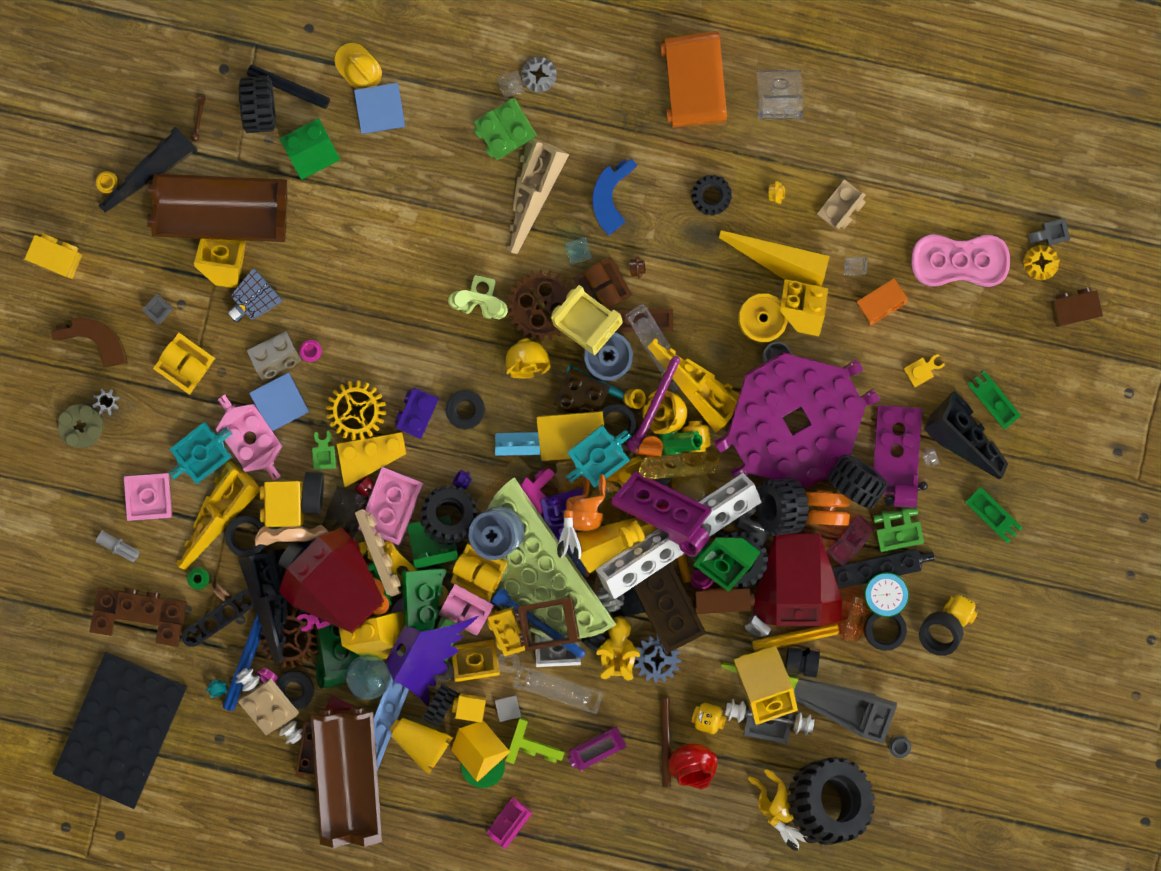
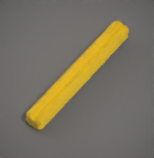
M831 623L753 640L752 646L754 652L775 645L778 648L839 634L837 623Z

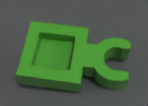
M330 431L326 432L327 438L325 440L319 438L318 432L314 433V439L319 446L312 448L314 470L336 468L335 446L328 447V443L331 440Z

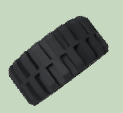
M830 757L810 762V764L801 767L799 772H796L793 776L795 782H791L788 790L791 793L787 795V802L790 803V808H788L789 814L793 815L794 818L792 822L795 827L799 826V832L804 837L809 836L808 839L814 843L833 845L856 839L858 835L866 831V826L870 825L872 821L870 815L875 810L873 805L875 796L871 792L872 784L866 780L867 775L863 770L859 771V766L854 762L849 763L848 759ZM825 782L835 787L841 799V811L836 821L828 816L822 805L821 792Z

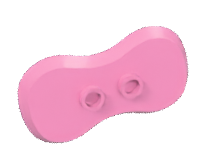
M935 234L927 235L916 242L912 252L914 275L921 283L928 286H940L956 280H965L980 286L991 287L1004 281L1010 267V254L1006 243L993 235H982L967 241H956Z

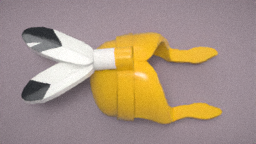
M764 770L766 775L778 784L777 794L773 802H770L767 797L766 787L759 779L749 776L748 780L761 790L758 802L759 811L766 816L769 824L780 831L788 847L798 851L799 843L796 839L806 843H814L808 839L809 836L804 837L798 829L785 825L794 818L793 815L789 814L788 808H790V803L787 802V795H790L791 792L787 793L784 782L773 771Z

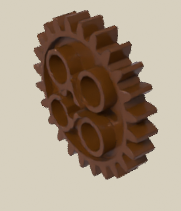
M542 269L539 271V276H536L533 271H531L530 278L523 274L524 281L516 280L515 282L518 287H510L514 295L507 296L512 301V303L507 304V308L512 309L507 316H514L515 318L510 324L518 323L519 326L516 331L525 330L523 337H526L529 333L532 334L533 341L537 335L540 336V340L543 342L545 335H548L549 339L552 340L553 333H556L559 337L561 334L559 329L553 325V322L549 323L543 311L536 309L538 303L530 291L531 288L535 289L542 302L546 301L548 303L545 307L551 317V306L555 303L562 305L566 301L567 294L573 289L572 286L565 287L567 279L562 282L559 281L560 274H557L554 278L551 277V270H549L547 276L543 274ZM548 284L552 288L551 294L547 297L539 293L540 286ZM523 296H530L532 298L533 304L530 307L524 308L521 306L520 300ZM534 315H541L544 318L542 326L535 327L532 324L531 319Z

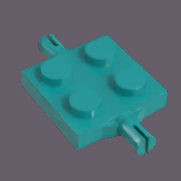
M203 422L170 448V451L176 457L178 466L171 470L169 475H173L172 478L175 480L184 472L196 484H199L232 458L223 443L225 439L233 434L232 431H229L230 429L226 427L219 434H216L206 422Z
M603 425L598 427L567 452L576 469L566 475L567 479L573 483L582 475L594 487L598 486L601 474L607 479L630 461L623 451L621 444L629 439L631 435L625 429L617 437L609 434Z

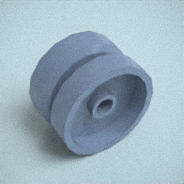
M614 332L595 356L586 349L584 352V361L588 371L594 377L606 381L621 378L629 370L633 360V351L630 343L624 336ZM610 352L613 358L607 361L604 359V354Z
M502 506L493 507L481 513L471 523L469 527L470 544L475 552L485 559H501L520 546L524 539L525 528L522 519L512 509Z

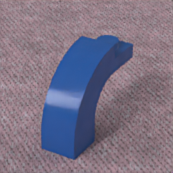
M626 159L621 161L615 167L617 169L615 173L608 166L595 184L592 200L593 211L599 226L607 236L611 235L625 223L623 217L614 207L612 192L617 183L637 167L633 159H630L628 162Z

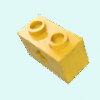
M460 693L459 698L455 697L452 712L456 713V719L482 723L486 697Z

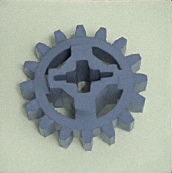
M649 636V642L647 643L641 640L643 647H636L640 651V657H635L639 662L634 665L635 668L641 667L638 674L641 676L645 673L646 681L653 677L654 683L658 682V678H662L663 682H666L667 675L673 678L672 671H679L676 663L682 661L676 658V655L681 653L680 650L671 651L672 656L666 655L662 651L663 647L658 637L656 640H653L652 636ZM654 645V650L649 654H644L649 646ZM657 649H659L660 657L664 659L659 661L656 669L655 662L651 658L656 656ZM643 662L649 663L652 666V672L644 667ZM671 664L668 670L660 673L663 666Z

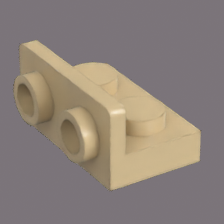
M844 179L816 215L836 231L841 227L845 229L852 221V218L849 217L854 210L859 212L866 203L863 200L866 194L861 193Z

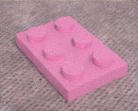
M382 467L365 510L374 515L377 523L375 525L377 534L380 533L384 540L400 545L424 483Z

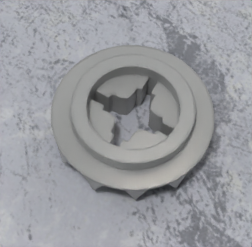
M534 57L523 66L521 77L524 85L529 90L545 92L554 85L557 72L550 60L544 57ZM541 65L542 73L549 77H541L538 80V84H536V76L529 72L538 71Z

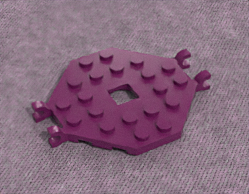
M782 352L746 373L728 433L713 441L720 453L733 444L744 464L731 470L733 477L736 478L742 473L747 476V474L751 473L771 479L794 478L802 486L808 488L827 478L842 454L851 455L865 406L880 401L873 389L859 396L849 376L863 371L857 359L844 367ZM802 407L810 424L800 431L791 434L782 417Z

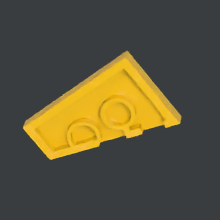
M403 432L337 444L344 487L406 455Z

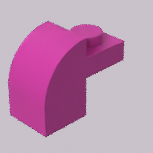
M542 468L534 476L536 479L534 483L527 477L521 486L539 514L543 512L540 499L547 498L540 489L555 475L550 468L546 471Z

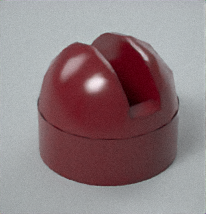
M366 476L354 489L361 495L367 496L370 495L367 492L368 489L373 491L374 483Z

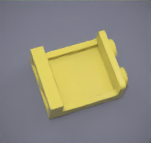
M580 285L567 294L566 301L554 309L551 317L553 325L594 356L623 323L621 314L615 310L612 312L585 293Z

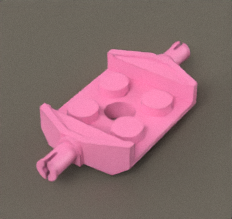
M223 395L218 401L224 408L225 415L216 431L220 433L226 427L230 429L229 431H232L233 434L225 439V441L243 466L244 472L264 469L272 480L275 481L281 475L273 466L274 460L283 446L254 404L235 407V405L232 406L226 395ZM248 431H252L256 435V441L253 444L245 441V434Z

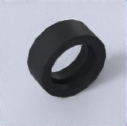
M610 404L601 409L603 411V420L611 412L623 413L629 421L627 431L631 435L630 438L633 437L637 428L636 418L627 406Z
M305 473L302 490L303 514L320 515L324 492L323 473Z
M252 515L238 516L233 519L225 532V541L230 551L242 557L260 553L266 545L259 544L251 549H243L236 545L233 534L237 526L242 523L253 524L259 531V529L265 526L264 522H261L258 517Z
M939 611L929 614L919 630V640L922 646L928 652L937 656L952 654L958 648L964 635L963 627L955 616ZM933 624L945 626L951 631L953 640L949 643L937 641L931 636L929 627Z
M872 612L864 624V635L868 643L882 651L894 650L899 647L907 634L906 622L900 614L890 617L898 625V634L894 640L883 643L878 641L872 632L874 622L882 616Z

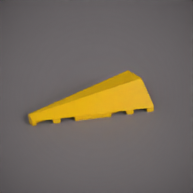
M720 231L719 239L733 246L784 280L798 281L822 287L830 256Z
M656 338L647 346L665 370L671 358L677 356L675 355L676 351L672 348L667 350L659 345ZM680 358L672 379L716 433L734 415L733 412L740 394L732 390L733 386L730 384L724 385L714 379V374L690 359L684 360Z
M231 460L223 464L224 467L220 476H216L213 481L216 485L212 494L205 498L193 525L195 531L191 540H186L184 546L187 549L182 559L176 562L177 566L181 569L186 570L260 492V487L253 477L244 472Z
M636 517L601 526L594 530L578 532L576 535L581 547L580 561L588 573H591L628 549L622 541L619 528L629 526L632 521L636 520L644 537L658 528Z

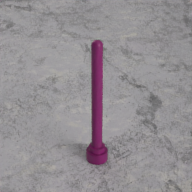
M678 356L671 358L637 434L633 435L626 445L634 453L639 454V446L647 434L680 362Z

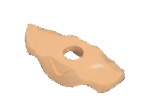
M322 525L313 529H307L302 526H286L277 530L263 526L256 535L255 546L259 544L270 545L277 541L314 542L317 537L329 532Z

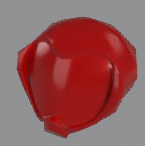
M685 744L672 753L668 760V770L677 779L679 785L691 786L701 790L709 787V783L717 769L718 759L715 752L701 744Z

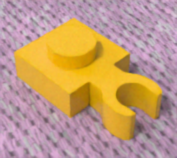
M939 354L932 356L927 363L924 358H921L903 368L914 388L934 377L931 370L944 367V363L940 366L934 364V359L939 357Z

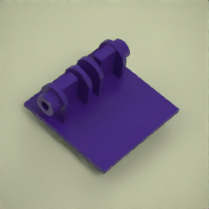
M583 487L540 499L545 522L558 541L564 528L566 501L570 497L583 495Z

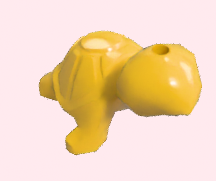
M617 616L613 619L616 625L608 629L611 638L606 640L603 646L597 649L596 654L601 655L603 667L600 677L608 679L610 676H623L625 680L629 681L633 679L632 667L635 657H640V651L627 639L631 632V625L626 618Z

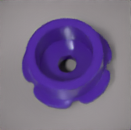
M460 470L456 474L452 485H455L458 490L460 487L467 489L472 480L469 477L470 472Z

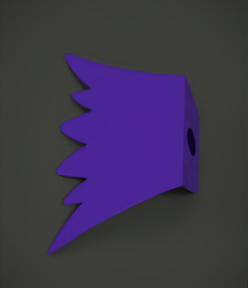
M479 616L457 624L423 632L405 626L386 659L393 681L412 691L424 704L429 706L428 686H436L433 675L446 673L448 669L442 660L455 655L459 651L450 644L460 640L463 635L457 634L473 623ZM404 644L406 652L400 657L397 652Z

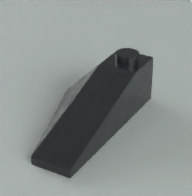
M955 391L952 392L930 415L924 430L939 445L1000 480L1008 466L1007 461L995 443L988 441L983 433L985 428L982 424L978 425L972 417L973 410Z

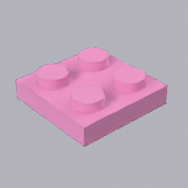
M169 473L124 476L127 521L172 518Z

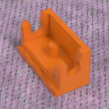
M894 278L858 300L857 304L871 326L907 304L908 298Z

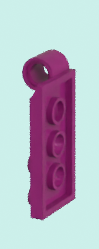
M878 405L873 469L887 482L888 487L883 494L894 495L893 506L916 508L922 408ZM897 422L902 423L905 427L904 433L900 436L895 435L892 431L893 425ZM896 444L903 448V454L898 458L893 457L890 452L892 446Z
M636 471L612 498L613 506L669 533V540L678 544L682 552L688 556H696L709 540L708 532L701 525L711 514V508ZM644 495V496H646V497H648V498L645 499V500H642V499H639L638 497ZM665 505L667 508L659 509L656 506Z

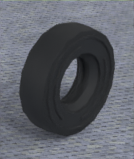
M462 390L450 396L446 403L445 411L447 419L453 426L466 430L480 424L484 418L485 406L478 394L473 391ZM463 401L470 402L474 407L472 416L466 419L461 418L456 410L458 404Z
M288 671L283 673L276 681L278 688L297 710L306 707L312 700L314 685L305 673ZM290 682H297L302 686V695L297 699L289 698L286 694V686Z

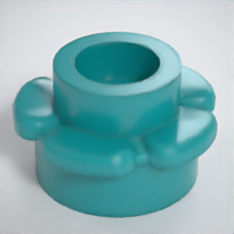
M221 679L214 680L208 683L209 687L206 689L211 698L218 697L227 692V683L221 682Z

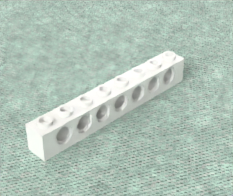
M744 473L699 501V503L712 509L711 514L701 527L708 532L710 537L761 503L754 483ZM658 528L646 536L644 541L635 543L632 547L597 568L596 572L603 587L615 599L684 554V552H682L678 544L669 540V533Z

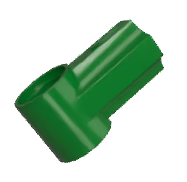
M698 431L659 434V439L663 443L662 456L700 450L703 444L702 436H700Z

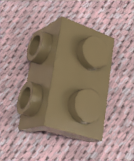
M287 331L247 350L256 372L263 381L274 377L287 368L294 367L302 361Z

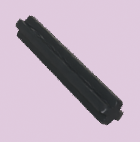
M253 64L247 70L249 77L269 76L273 87L323 109H326L330 103L329 97Z

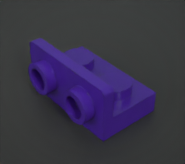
M416 388L413 391L408 390L403 401L406 403V407L403 412L399 410L394 422L398 424L396 429L422 439L439 398Z

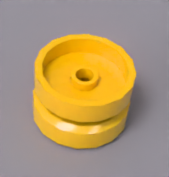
M757 294L747 299L738 313V325L741 332L749 340L757 343H767L778 338L785 331L788 320L780 311L781 300L771 294ZM761 314L767 315L766 322H761L759 320V316Z

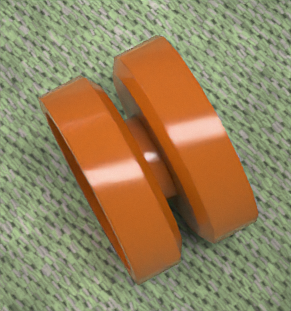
M816 490V492H806L808 505L815 506V510L808 511L806 523L849 525L850 514L836 511V507L850 506L851 500L841 493H837V491Z

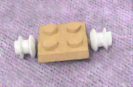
M245 668L236 675L238 679L235 683H242L244 685L242 691H251L238 701L242 708L265 735L282 727L279 736L285 735L287 737L285 743H296L302 737L301 732L303 728L297 729L295 727L297 721L290 720L297 716L298 710L272 679L258 686L260 677L252 675L253 668L250 670Z

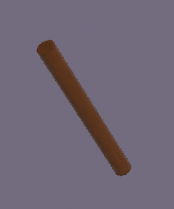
M661 698L662 787H671V774L668 770V760L671 757L670 698Z

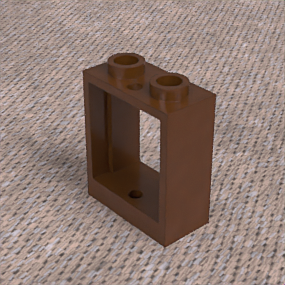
M733 587L729 592L724 588L694 590L695 611L697 614L751 611V606L755 605L754 592L750 591L748 587Z
M573 597L518 606V611H515L516 622L521 624L522 633H519L521 647L525 646V651L581 641ZM563 604L568 637L532 643L527 610Z

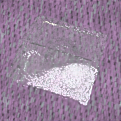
M757 70L758 119H803L804 96L801 70Z

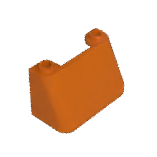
M719 31L665 38L664 43H661V56H666L671 101V109L666 110L667 122H672V128L725 123L727 120Z

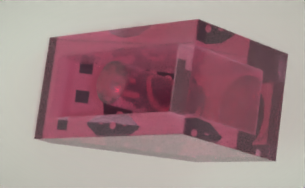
M858 514L826 552L844 566L858 553L875 528Z

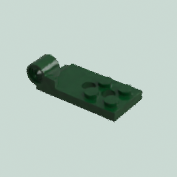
M314 624L319 655L316 656L318 666L316 669V680L321 689L344 685L346 673L367 670L364 657L342 646L341 637L333 632L334 625L331 624L317 629L316 624Z

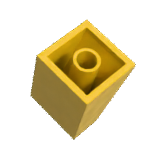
M403 611L369 616L353 634L339 628L342 646L370 661L387 659L405 627ZM404 644L397 652L400 657L406 652Z
M776 645L765 647L760 651L745 654L734 659L736 671L756 725L798 711L794 690Z

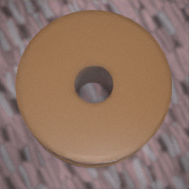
M217 582V586L215 588L212 587L211 590L224 601V597L226 595L229 596L230 593Z

